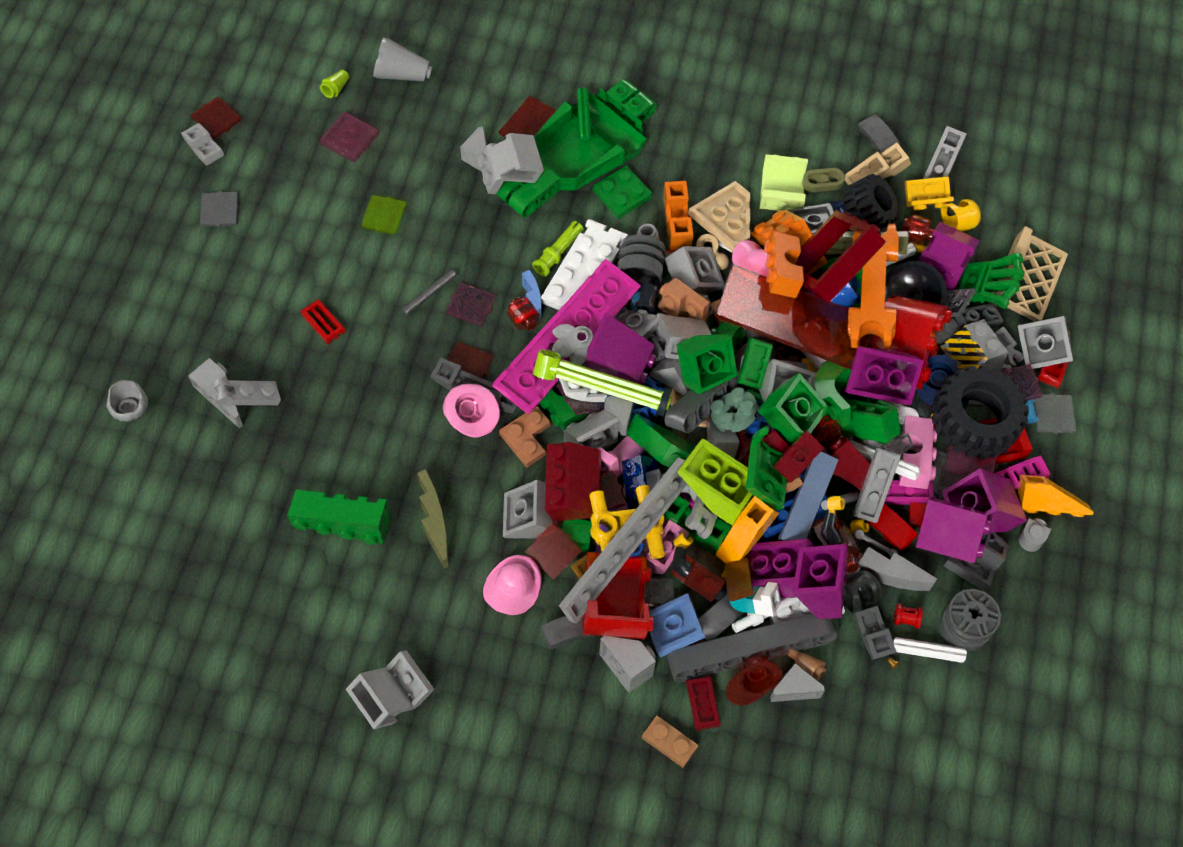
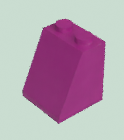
M605 313L587 349L585 367L645 385L648 377L646 371L648 367H653L657 355L653 354L655 345L611 315Z
M984 469L976 470L941 491L946 501L988 513L987 520L992 521L989 532H1008L1027 521L1010 479Z
M931 497L927 503L916 547L975 563L977 558L982 559L985 544L981 543L983 534L988 535L992 521L987 520L988 513Z
M846 544L799 548L793 594L818 619L842 617L847 579L848 546Z

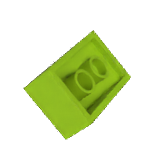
M703 438L677 472L712 513L732 526L753 497V494L745 489L748 467Z

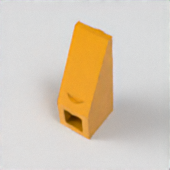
M1020 475L1017 497L1023 511L1027 513L1045 511L1052 515L1070 513L1076 517L1093 515V510L1086 502L1046 477Z
M754 496L735 521L715 555L726 564L744 559L779 515V512Z

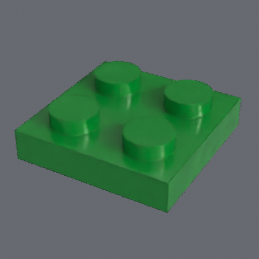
M627 165L593 185L592 190L618 219L652 199L653 194Z

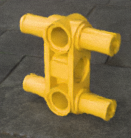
M649 485L639 486L635 489L639 505L651 492ZM595 491L589 495L593 510L590 531L592 538L600 545L602 552L636 509L610 512L607 510L604 491ZM664 516L659 519L644 538L647 539L651 559H659L665 556L661 538L664 531L662 526ZM599 524L605 525L609 531L601 530Z

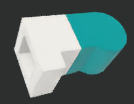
M768 582L766 587L753 586L754 595L730 602L731 606L737 611L774 617L781 604L778 583Z

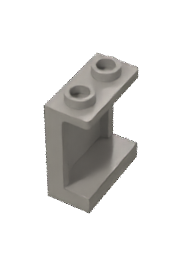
M663 314L660 315L656 331L658 337L666 338L665 358L679 359L676 344L695 335H712L704 320Z

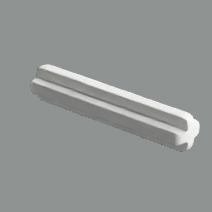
M895 637L893 640L896 652L956 662H964L967 656L966 649L962 647Z

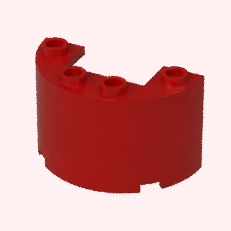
M892 295L891 298L886 300L884 307L896 308L895 336L892 340L891 348L887 350L912 354L924 360L916 386L917 389H923L924 383L928 382L931 376L928 356L930 351L935 350L937 331H943L945 324L950 323L952 310H949L948 306ZM873 334L872 348L883 349L882 339Z
M587 553L585 572L601 553ZM630 556L596 600H587L586 612L582 616L583 635L644 640L648 631L652 632L653 616H649L648 602H644L645 582H650L651 567H647L646 557Z

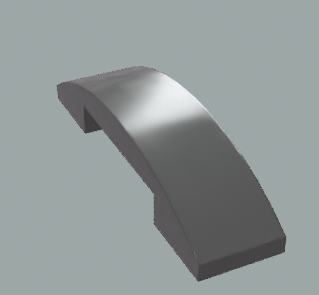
M439 359L430 376L431 379L448 390L461 384L481 385L494 394L502 412L514 414L518 407L495 389L493 383L462 371L460 365L446 359Z

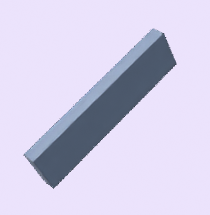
M820 452L808 465L802 479L803 485L797 491L778 539L786 541L807 538L838 459Z

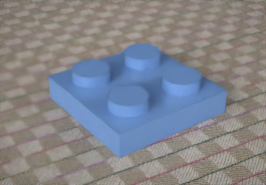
M688 593L649 611V616H653V630L650 632V635L660 658L676 649L683 648L705 638L704 631Z

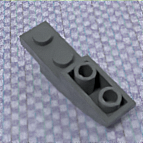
M994 303L964 309L960 316L951 317L950 323L945 324L943 331H937L936 345L940 347L965 325L984 319L992 329L1002 324L1003 319Z

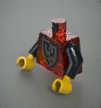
M832 496L827 500L829 512L812 524V527L823 546L840 544L848 546L847 572L852 573L859 569L860 564L858 560L863 557L858 546L860 539H856L853 533L857 529L862 530L864 533L868 532L869 524L864 523V519H856L851 522L850 530L835 515L836 510L844 509V499L841 496Z
M683 531L673 540L676 548L670 573L710 602L714 599L718 601L724 599L728 594L725 570L721 574V579L686 554V548L693 543V539L691 536L686 539Z

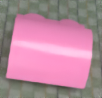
M664 520L662 524L664 531L661 538L665 551L664 557L651 559L647 539H643L645 546L641 551V555L646 557L647 567H651V572L655 574H664L673 561L676 548L673 540L683 531L685 538L690 534L671 520L668 522Z

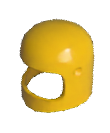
M970 199L961 200L958 207L953 203L942 205L940 208L943 223L961 232L975 228L981 219L978 205ZM947 208L953 209L956 215L948 216Z

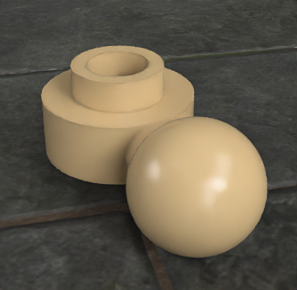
M711 234L702 235L697 241V247H704L706 242L712 243L711 249L719 270L726 269L729 265V259L725 254L718 252L719 243L716 237Z

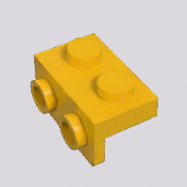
M949 177L905 181L907 207H913L914 210L927 209L926 205L934 204L935 208H941L942 205L954 201V197L950 195Z

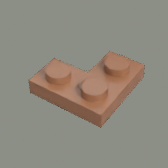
M536 407L529 415L524 413L499 430L500 436L526 468L546 455V451L534 437L550 427V421Z

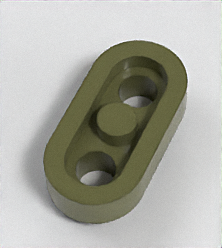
M837 168L809 170L803 176L802 186L809 192L838 190L844 183L845 175Z

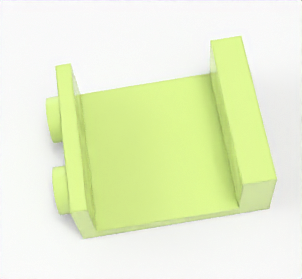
M765 155L759 209L788 211V209L804 207L806 194H804L802 179L806 172L808 159Z

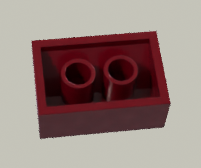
M572 442L547 444L546 513L553 522L591 518L593 510L589 495L592 492L600 491L601 451Z

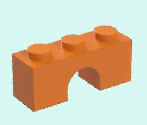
M686 181L665 182L663 201L670 251H677L683 246L692 247L693 228L691 217H688L689 198Z
M774 231L771 239H767L764 247V252L767 253L765 267L768 268L766 282L769 283L770 293L796 298L804 283L802 266L795 265L801 253L800 238Z

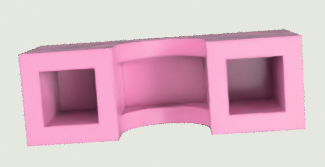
M905 416L901 448L911 449L916 454L903 453L902 460L918 466L921 472L917 480L900 475L899 486L928 489L930 480L934 481L936 466H932V461L936 459L937 448L933 447V442L936 443L937 432L933 428L932 419Z

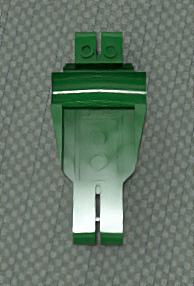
M627 79L621 80L607 92L601 88L600 94L598 93L595 96L589 92L591 140L589 142H582L579 137L578 103L572 105L565 101L534 136L544 169L536 183L504 181L496 195L521 217L526 218L560 190H577L624 164L626 161L633 159L640 153L646 143L647 138L643 136V129L641 127L654 114L657 109V103Z

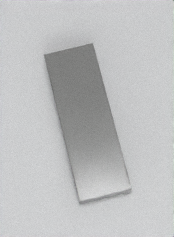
M876 447L853 516L874 523L878 522L901 455Z

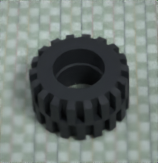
M869 174L846 187L843 200L846 211L852 217L855 215L861 221L865 220L870 225H876L880 230L887 227L888 224L895 223L898 219L899 210L896 196L890 185L881 176Z

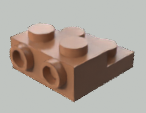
M676 277L661 287L659 293L663 297L658 304L661 314L704 320L707 324L710 305L708 300Z

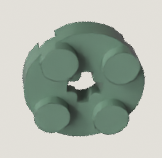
M740 387L735 388L731 393L724 395L711 404V418L720 431L731 430L732 433L739 432L754 422L756 419L754 415L756 410H759V405L751 393L744 391Z

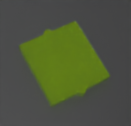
M372 195L361 228L375 230L377 233L385 232L396 235L406 202L391 199L389 196L385 198Z

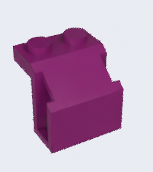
M940 222L932 233L934 235L923 250L918 261L936 268L942 275L947 289L954 290L980 240Z

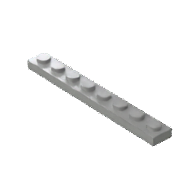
M676 459L559 604V607L569 621L577 624L586 612L587 600H596L686 487L687 483L677 473L685 460Z

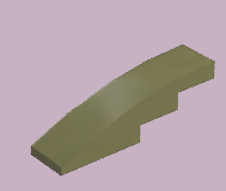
M425 469L417 473L419 484L425 493L419 496L420 505L427 517L421 520L425 535L445 569L449 567L448 542L443 513L436 490Z

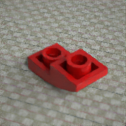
M886 504L883 505L877 523L865 520L882 533L885 540L901 552L918 536L912 527Z

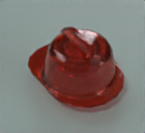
M766 656L748 658L741 665L740 672L729 681L726 687V695L729 701L735 705L751 704L780 683L782 671L778 665L770 662Z

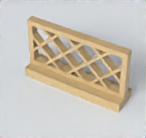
M1025 226L1015 237L1008 255L1013 253L1022 254L1023 261L1030 260L1033 269L1026 270L1022 263V270L1025 272L1023 278L1026 286L1020 287L1019 292L1016 293L1020 302L1014 303L1009 300L1010 304L1007 308L1037 322L1043 319L1068 253L1031 235L1033 230ZM1030 243L1036 245L1040 252L1033 254L1029 246ZM1053 254L1059 257V262L1052 264L1048 255ZM1042 256L1046 266L1039 267L1035 258ZM1010 265V266L1005 267V268H1002V269L1013 268V266ZM1049 270L1052 279L1045 280L1041 271ZM1036 273L1040 282L1032 284L1028 274ZM1011 278L998 279L997 281L1011 280ZM1042 286L1046 295L1039 297L1035 290L1036 287ZM1029 289L1033 299L1026 301L1021 291ZM994 291L992 293L1002 296L1005 291ZM1029 304H1036L1039 310L1038 315L1030 311Z

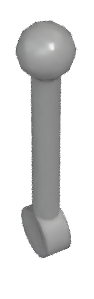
M857 529L853 533L856 539H863L887 552L890 557L894 553L898 554L896 549H889L864 535L862 530Z

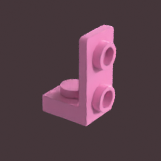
M626 436L612 451L607 452L599 447L598 449L601 451V472L607 476L609 473L611 476H614L610 478L616 480L644 452V449L629 436Z

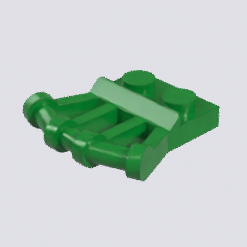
M1013 253L995 261L968 263L959 289H975L976 293L970 302L980 301L983 304L984 301L1006 309L1010 304L1009 300L1012 296L1019 292L1021 286L1019 282L1025 274L1022 270V254ZM1010 265L1013 266V268L1002 269V268L1008 267V266H1010ZM1008 278H1011V280L993 281V280H996V279H1008ZM994 291H1005L1002 294V296L989 293Z

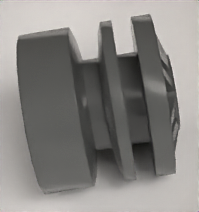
M640 234L628 236L620 243L617 267L639 285L646 283L659 287L662 284L666 247L660 240L652 236Z
M967 589L959 592L940 616L939 628L942 637L950 646L965 648L967 652L978 650L986 644L1000 625L1001 613L999 605L993 597L981 590Z

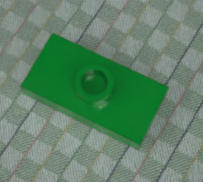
M749 338L737 384L761 390L773 347L772 344Z

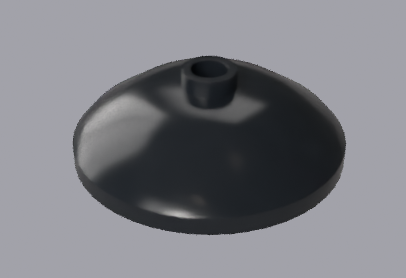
M920 261L905 262L894 267L886 275L885 302L892 295L912 299L913 295L919 294L918 300L945 305L946 283L939 271L927 263Z

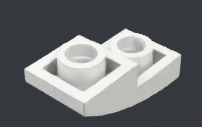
M559 379L565 395L570 398L586 402H605V398H607L606 393Z

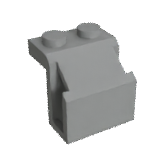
M509 133L505 135L506 139L498 144L490 143L486 145L478 157V165L481 168L483 183L486 185L488 194H496L504 181L536 183L544 169L533 135Z
M406 650L400 651L385 668L360 673L346 688V691L373 729L394 724L398 721L395 716L401 712L415 709L434 690Z

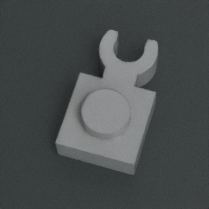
M1004 326L995 332V335L1008 351L1005 364L1011 365V368L1014 367L1016 363L1013 361V358L1020 363L1024 359L1023 354L1013 348L1017 343Z

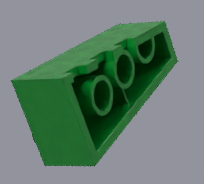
M306 490L295 491L287 514L290 524L296 529H313L323 535L332 533L346 540L360 539L370 545H376V543L384 544L391 521L386 499L378 498L377 503L369 502L367 497L358 496L356 501L350 500L342 494H336L333 498H329L324 492Z

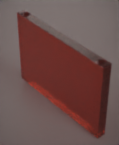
M529 96L500 129L499 135L505 138V135L509 133L535 136L557 110Z

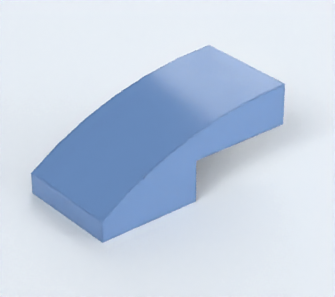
M530 270L522 273V286L527 291L526 298L529 299V303H527L529 305L528 309L532 311L533 307L539 312L533 315L538 322L541 320V295L533 274Z

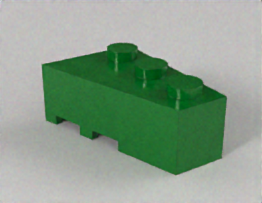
M846 393L841 397L851 406V424L842 428L838 422L829 423L831 432L840 433L843 436L859 437L861 440L877 441L880 444L889 443L893 438L901 434L897 407L880 399L876 402L870 397Z

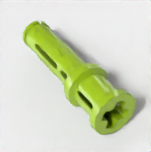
M573 221L551 247H546L543 250L542 256L532 262L533 269L539 275L548 276L552 266L560 262L562 253L583 232L584 229L580 223L575 227L577 221Z

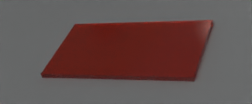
M733 264L718 310L715 312L716 318L847 369H852L857 348H851L848 335V308L833 302L828 304L817 296L802 290L799 291L796 298L770 293L766 276ZM869 334L864 335L860 339L859 346L867 347Z

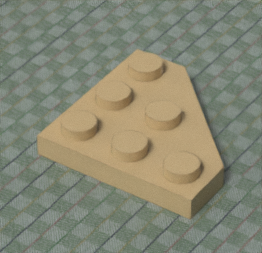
M736 181L689 208L688 215L732 252L737 244L743 240L750 239V192Z

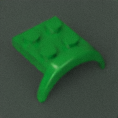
M765 426L755 432L752 437L745 489L777 511L784 509L787 480L772 465L784 453L778 452L764 443L762 438L769 432V427Z

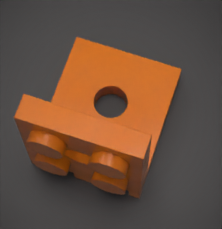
M787 210L776 212L773 214L772 219L766 223L758 224L754 231L750 233L753 241L765 247L767 239H771L774 231L799 237L800 248L813 235L803 218ZM825 256L809 270L808 275L828 263Z

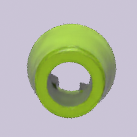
M340 70L323 79L320 85L321 92L328 98L338 96L349 80L348 73Z

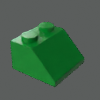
M729 334L695 335L676 344L683 384L698 395L737 377L732 338Z
M798 373L772 392L758 412L789 445L793 444L804 431H808L811 434L829 409V406L804 377Z

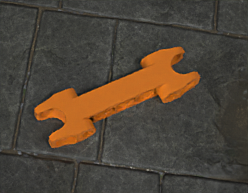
M888 224L887 231L881 235L886 243L863 266L861 307H849L848 335L851 348H858L860 339L867 334L879 336L883 342V349L891 348V343L895 336L896 308L884 307L886 262H898L899 236L895 224ZM854 233L853 242L858 238L859 233Z

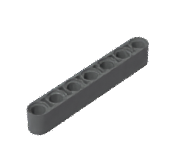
M754 337V339L773 345L769 359H775L777 354L776 343ZM748 342L734 353L737 377L699 395L690 390L667 410L665 414V425L667 427L690 433L711 415L712 410L710 407L714 401L731 393L733 389L744 386L737 384V379L740 372L741 357L745 354Z
M814 614L676 649L670 652L666 659L674 681L685 682L687 679L700 678L788 655L790 653V646L794 651H803L826 645L837 638V633L831 619H818Z

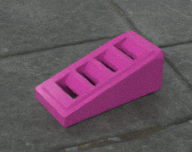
M1042 456L1031 458L995 473L1002 477L1009 476L1015 492L1018 491L1019 487L1015 473L1018 474L1019 478L1020 475H1026L1025 470L1031 476H1044L1047 479L1050 477V472Z

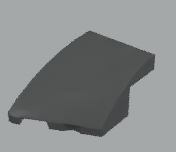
M989 532L988 535L983 534L981 543L985 544L982 559L977 558L975 563L947 556L944 567L986 592L991 586L995 571L1005 561L1009 545L995 532Z

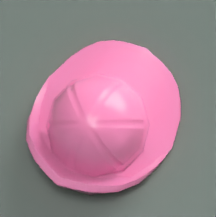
M743 240L733 250L732 262L735 270L743 278L755 285L760 283L763 285L766 282L768 268L765 267L767 253L757 243Z
M461 384L452 388L445 397L443 411L446 418L455 429L467 436L474 438L484 436L492 432L499 421V404L494 394L481 385Z
M513 555L507 557L487 577L483 588L485 601L494 610L504 614L518 615L526 612L534 605L541 589L540 570L536 563L528 556Z

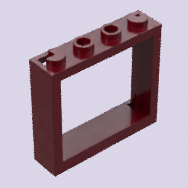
M835 210L801 247V253L795 265L802 266L804 283L802 288L829 304L886 243L881 237L880 229L874 224L870 225L865 220L861 221L855 215L852 217L846 211L842 213ZM848 229L860 234L818 280L807 274Z

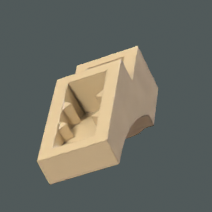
M895 143L881 154L876 152L846 173L844 181L849 186L869 174L879 175L882 179L892 175L895 176L910 166L911 162L900 145Z

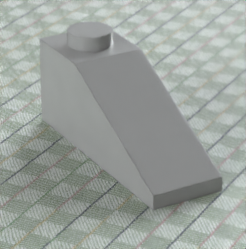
M946 126L923 179L949 176L965 141L966 133Z
M209 358L189 375V379L197 391L238 428H241L243 424L237 405H220L217 400L218 391L215 390L213 384L214 380L218 378H226L228 380L226 376L228 372L221 363L218 362L216 364Z

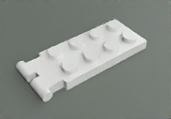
M588 219L586 223L588 229L584 234L580 233L541 296V303L560 310L605 258L614 264L619 255L620 249L618 247L620 243L629 235L613 228L606 232V225Z

